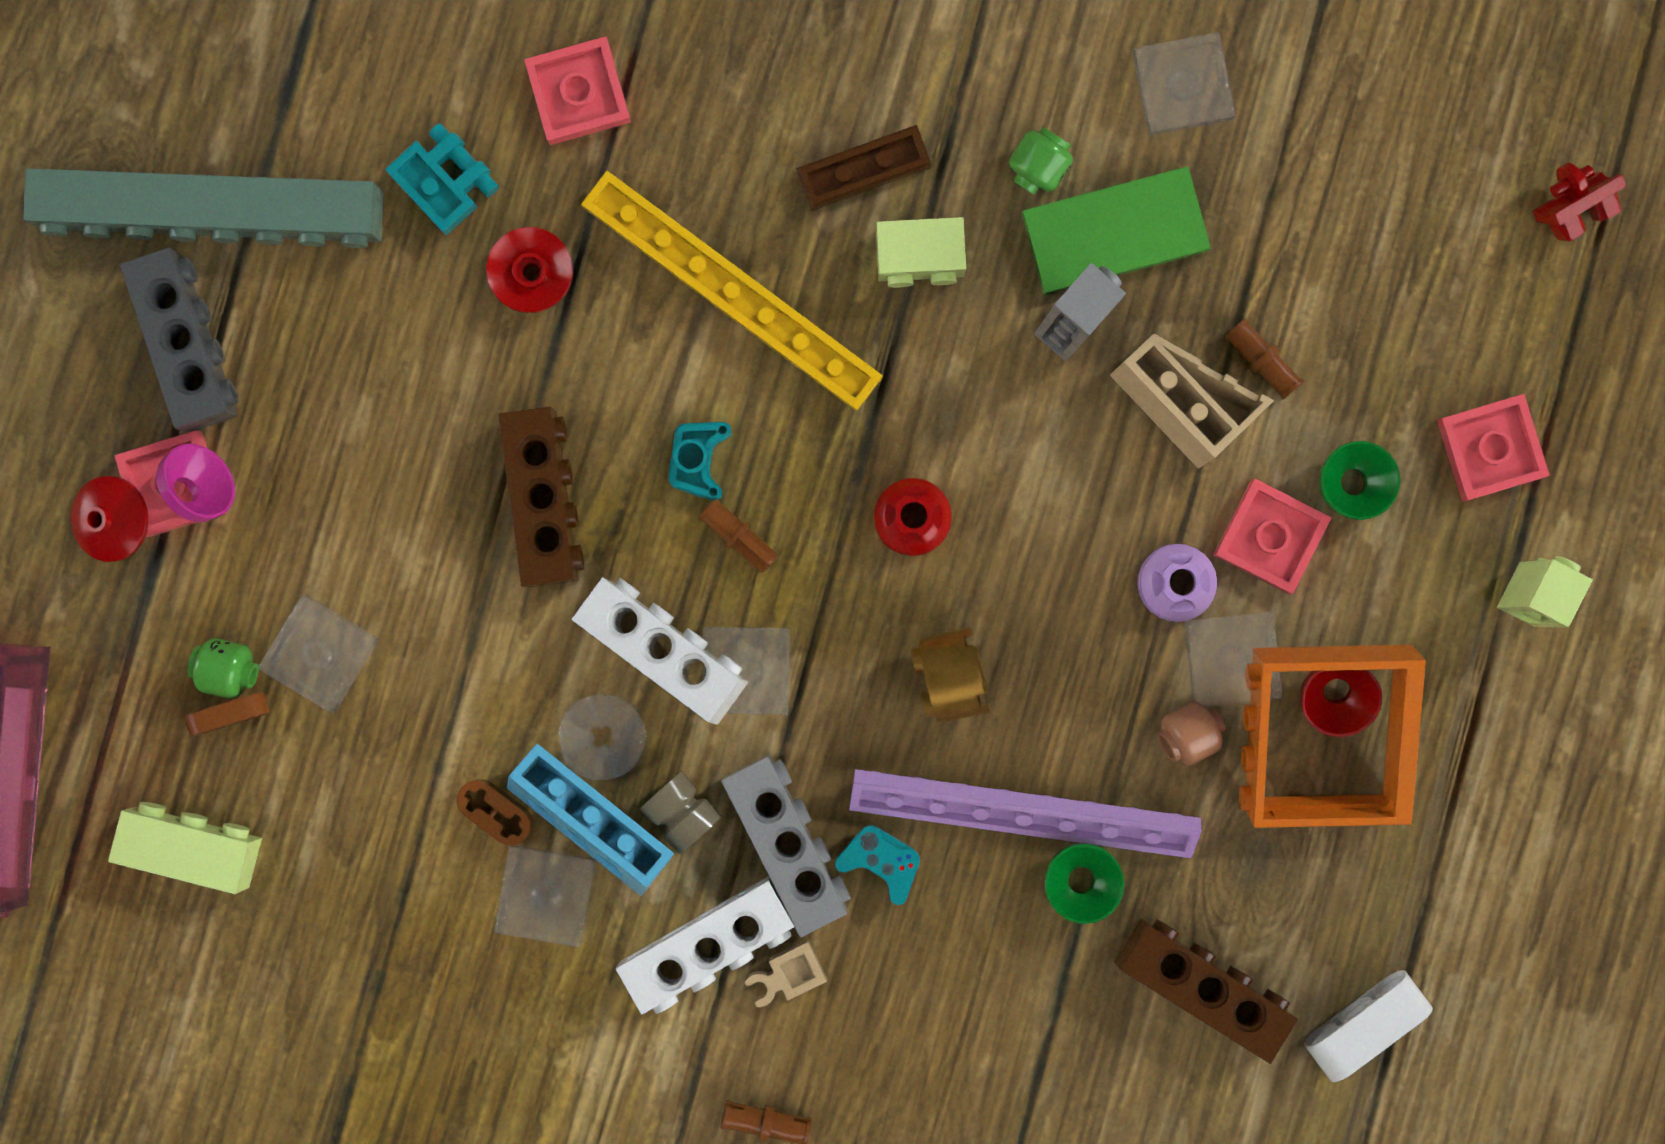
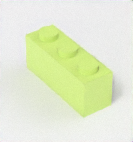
M139 802V806L121 811L108 862L232 894H237L250 887L262 838L249 835L250 829L248 827L232 823H224L222 828L207 824L208 818L194 813H181V817L166 814L165 806L150 802Z

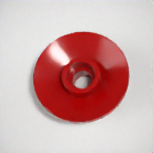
M521 227L506 233L494 244L487 259L486 274L493 294L501 303L518 312L538 313L555 306L566 295L572 282L573 263L568 249L556 235L538 227ZM531 266H537L540 270L539 276L534 280H528L525 277L527 268Z
M101 476L87 482L79 490L72 505L71 526L77 543L89 556L103 562L121 561L132 556L145 540L149 524L148 510L143 496L132 483L116 476Z

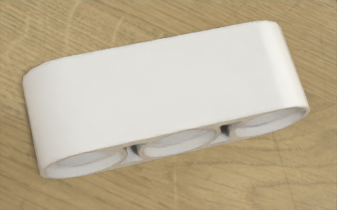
M1404 970L1397 971L1381 980L1314 1030L1306 1038L1304 1046L1331 1082H1338L1352 1075L1423 1022L1431 1014L1433 1008L1408 973Z

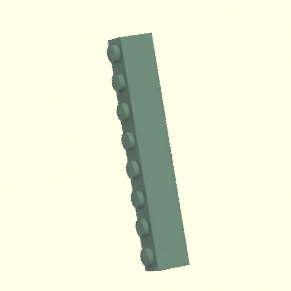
M26 168L23 220L40 228V234L53 237H67L68 231H83V235L87 237L108 239L111 232L126 233V237L136 240H153V234H169V239L194 242L196 241V235L212 236L213 241L230 244L239 243V237L255 238V242L265 245H281L282 239H298V244L311 247L325 246V240L341 241V245L344 247L367 248L368 242L382 241L384 192L371 181Z

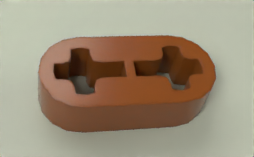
M260 692L185 715L184 719L189 736L194 737L271 712L265 692Z
M476 779L460 788L457 795L459 811L498 842L514 846L530 836L534 822L531 813L493 783L485 779ZM483 789L486 792L484 800L494 808L491 812L483 806L475 810L472 809L470 804L473 799L468 795L469 791L475 793ZM500 812L509 819L518 815L521 818L518 825L523 830L520 834L515 831L511 835H507L504 832L507 824L497 817V814Z

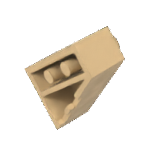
M1153 334L1116 368L1110 376L1199 469L1216 458L1274 400L1264 394L1259 396L1237 384V379L1228 374L1223 376L1201 364V359Z

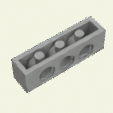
M1090 263L1054 304L1034 335L1066 362L1124 297L1126 292L1120 288L1122 285L1121 280L1107 267L1101 266L1098 269Z
M768 754L724 776L721 781L800 938L848 914L845 902L851 899L850 894L840 875L832 878L825 864L831 860V857L821 837L813 840L805 824L812 821L801 798L793 801L786 785L792 783V780L782 760L779 759L774 762L771 755ZM766 792L776 794L781 800V809L773 815L762 813L757 806V798L761 794ZM790 831L797 834L801 840V847L794 853L782 852L776 843V839L781 833ZM801 872H815L821 879L820 886L812 892L801 890L796 884V878Z

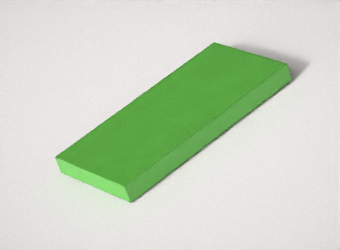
M1188 166L1026 209L1021 213L1043 295L1068 289L1090 263L1098 269L1101 266H1105L1119 276L1205 253L1211 249Z

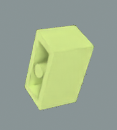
M964 217L877 222L878 282L888 281V287L894 288L909 287L914 285L913 280L931 279L932 285L955 284L957 282L956 278L964 277L966 271Z
M1555 556L1554 559L1538 558L1536 561L1519 562L1497 608L1533 627H1569L1593 579L1579 573L1580 565L1560 556Z

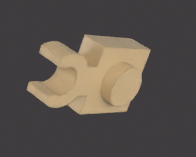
M809 940L803 941L769 958L773 971L769 973L754 971L745 979L746 986H750L755 982H761L767 987V992L755 999L756 1007L768 1005L774 999L775 993L783 990L788 1001L827 982V977Z

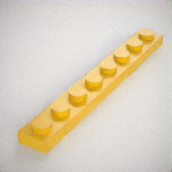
M609 171L604 173L581 205L586 211L856 412L883 378L882 374Z

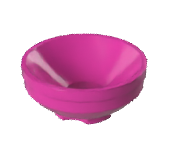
M197 444L177 446L168 452L158 465L156 482L159 493L168 507L179 516L194 522H207L223 515L233 504L235 497L233 476L224 461L208 448ZM175 482H182L188 486L192 493L191 502H185L177 496L174 489Z

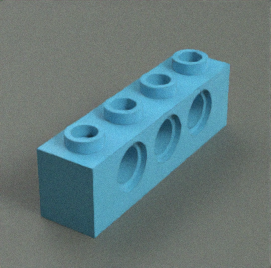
M538 743L508 776L507 789L640 896L645 893L674 855L670 849Z

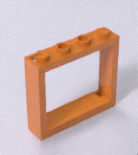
M1413 645L1253 648L1252 663H1247L1245 669L1246 687L1248 690H1251L1250 705H1244L1243 724L1245 731H1249L1248 745H1243L1241 748V765L1243 771L1246 772V785H1241L1239 788V805L1241 811H1246L1254 828L1412 825L1426 660ZM1393 669L1383 794L1265 797L1272 672Z

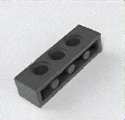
M166 248L120 264L174 428L189 433L238 417L234 405L239 402L238 394L232 381L225 378L221 363L225 362V356L218 340L211 337L207 323L211 322V314L203 298H198L194 282L198 281V277L191 260L171 248ZM175 290L177 293L176 302L170 308L165 309L163 304L165 295L169 291ZM189 330L190 342L184 349L179 350L177 347L178 336L183 331ZM202 370L204 373V383L199 389L193 391L190 384L191 378L194 373Z

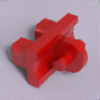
M1565 163L1556 171L1558 183L1550 187V192L1554 198L1532 210L1536 222L1549 224L1557 240L1569 242L1586 231L1580 213L1588 209L1592 220L1603 221L1621 212L1617 192L1625 188L1626 183L1621 174L1609 178L1602 172L1595 173L1590 165L1579 169L1572 163Z

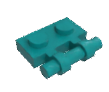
M439 123L429 132V136L437 143L429 153L416 140L385 170L447 236L478 207L467 195L473 188L478 187L488 198L497 192L499 185L490 176L491 170L483 161H476L464 148L465 142L457 133H450ZM452 159L464 172L455 181L441 167L447 160Z

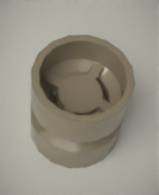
M682 771L639 808L651 823H654L656 826L664 824L667 827L664 838L679 854L689 848L722 817L706 798L698 800L694 798L696 788Z

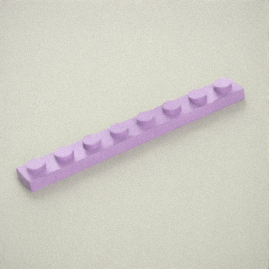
M855 769L849 807L850 811L1192 858L1202 832L1201 818L1184 816L1177 813L1170 814L1141 810L1134 807L1127 808L1091 801H1077L1048 795L1020 793L1006 789H992L963 783H949L920 777H906Z

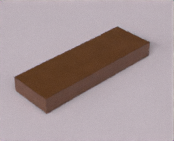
M914 125L798 167L796 171L810 210L814 211L930 169L932 164L918 126Z

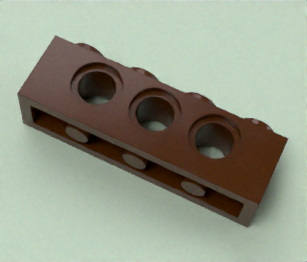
M550 406L498 413L521 586L534 587L578 581V571L584 570V556L581 545H574L572 528L579 527L576 503L569 502L567 485H573V474L570 460H563L561 443L567 442L565 419L563 416L557 417V411ZM538 443L545 444L548 449L547 459L541 465L532 466L528 461L530 448ZM541 486H550L554 493L551 505L544 509H538L533 501L535 491ZM548 528H554L559 534V544L551 552L543 551L539 544L541 533Z
M1141 918L1114 962L1119 969L1271 1064L1298 1021L1287 1010L1290 1002L1268 988L1264 995L1250 987L1253 979L1230 965L1226 972L1213 964L1216 956L1199 944L1193 942L1189 949L1175 940L1179 932L1164 922L1156 919L1154 924L1151 925ZM1169 954H1179V967L1172 973L1161 972L1163 958ZM1207 977H1215L1217 980L1215 991L1209 996H1200L1198 994L1200 982ZM1243 1001H1253L1254 1008L1252 1014L1245 1019H1236L1235 1011L1237 1006Z

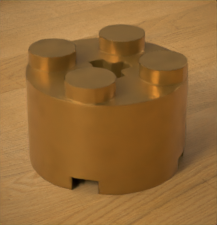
M971 627L919 639V647L911 649L916 674H924L928 691L921 692L926 717L936 716L939 724L991 712L990 703L982 705L980 695L988 693L978 646H968L966 637L974 636Z

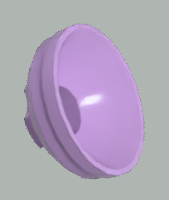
M1171 544L1153 551L1145 559L1138 574L1137 586L1143 604L1151 613L1167 621L1182 622L1199 616L1209 607L1217 590V577L1211 561L1205 554L1185 544ZM1178 569L1187 570L1194 578L1193 589L1190 593L1183 596L1174 593L1169 583L1172 573Z

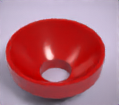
M918 478L902 479L887 487L880 495L874 510V526L882 542L892 551L907 556L923 555L937 548L945 540L952 521L951 507L942 490L933 483ZM909 503L921 504L927 513L925 524L915 529L905 526L901 520L902 508Z
M1370 670L1310 671L1302 683L1300 703L1305 718L1317 731L1328 736L1347 737L1360 733L1375 721L1382 706V690L1378 680ZM1334 679H1342L1349 684L1347 694L1339 700H1330L1324 696L1325 686Z

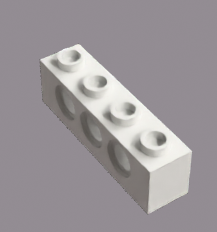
M602 577L571 620L707 722L718 725L748 684L745 679L739 676L743 668L722 653L716 659L704 649L708 642L689 628L684 633L678 631L670 625L674 619L671 614L655 603H652L650 608H647L636 599L640 592L623 579L619 578L614 583ZM634 611L637 615V625L633 631L624 634L621 629V619L626 613ZM668 636L672 644L671 651L665 658L658 659L654 653L655 643L661 637ZM702 661L706 667V676L701 683L693 685L688 678L689 668L695 662Z
M767 876L619 962L616 971L641 1015L651 1009L654 1010L655 1014H658L677 1003L676 995L691 987L693 992H697L716 980L714 973L729 965L731 970H735L745 965L754 958L752 951L762 945L767 944L769 949L783 943L792 936L789 930L795 926L770 876ZM750 916L758 923L759 930L752 936H743L735 929L734 922L739 917ZM703 938H712L720 945L721 952L713 958L704 957L697 949V942ZM665 960L678 962L682 968V976L677 979L664 977L660 971V963Z

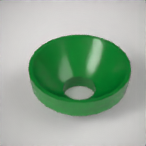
M1354 441L1339 446L1329 454L1320 469L1318 482L1324 502L1336 514L1348 519L1366 520L1381 515L1391 507L1399 493L1401 480L1396 461L1388 451L1372 442ZM1348 470L1359 472L1364 479V487L1358 495L1347 494L1342 489L1341 478Z
M1080 843L1063 848L1055 854L1045 872L1044 887L1049 903L1059 915L1074 923L1090 924L1107 918L1118 907L1124 894V875L1119 863L1108 851L1094 844ZM1079 867L1089 869L1093 875L1092 886L1085 892L1073 891L1068 884L1070 873Z

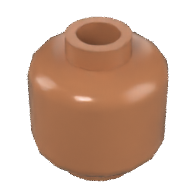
M1194 701L1164 716L1161 720V731L1157 732V738L1164 753L1173 763L1179 761L1185 766H1191L1221 750L1223 743L1221 733L1226 728L1222 717L1216 709L1211 708L1208 710L1199 702Z

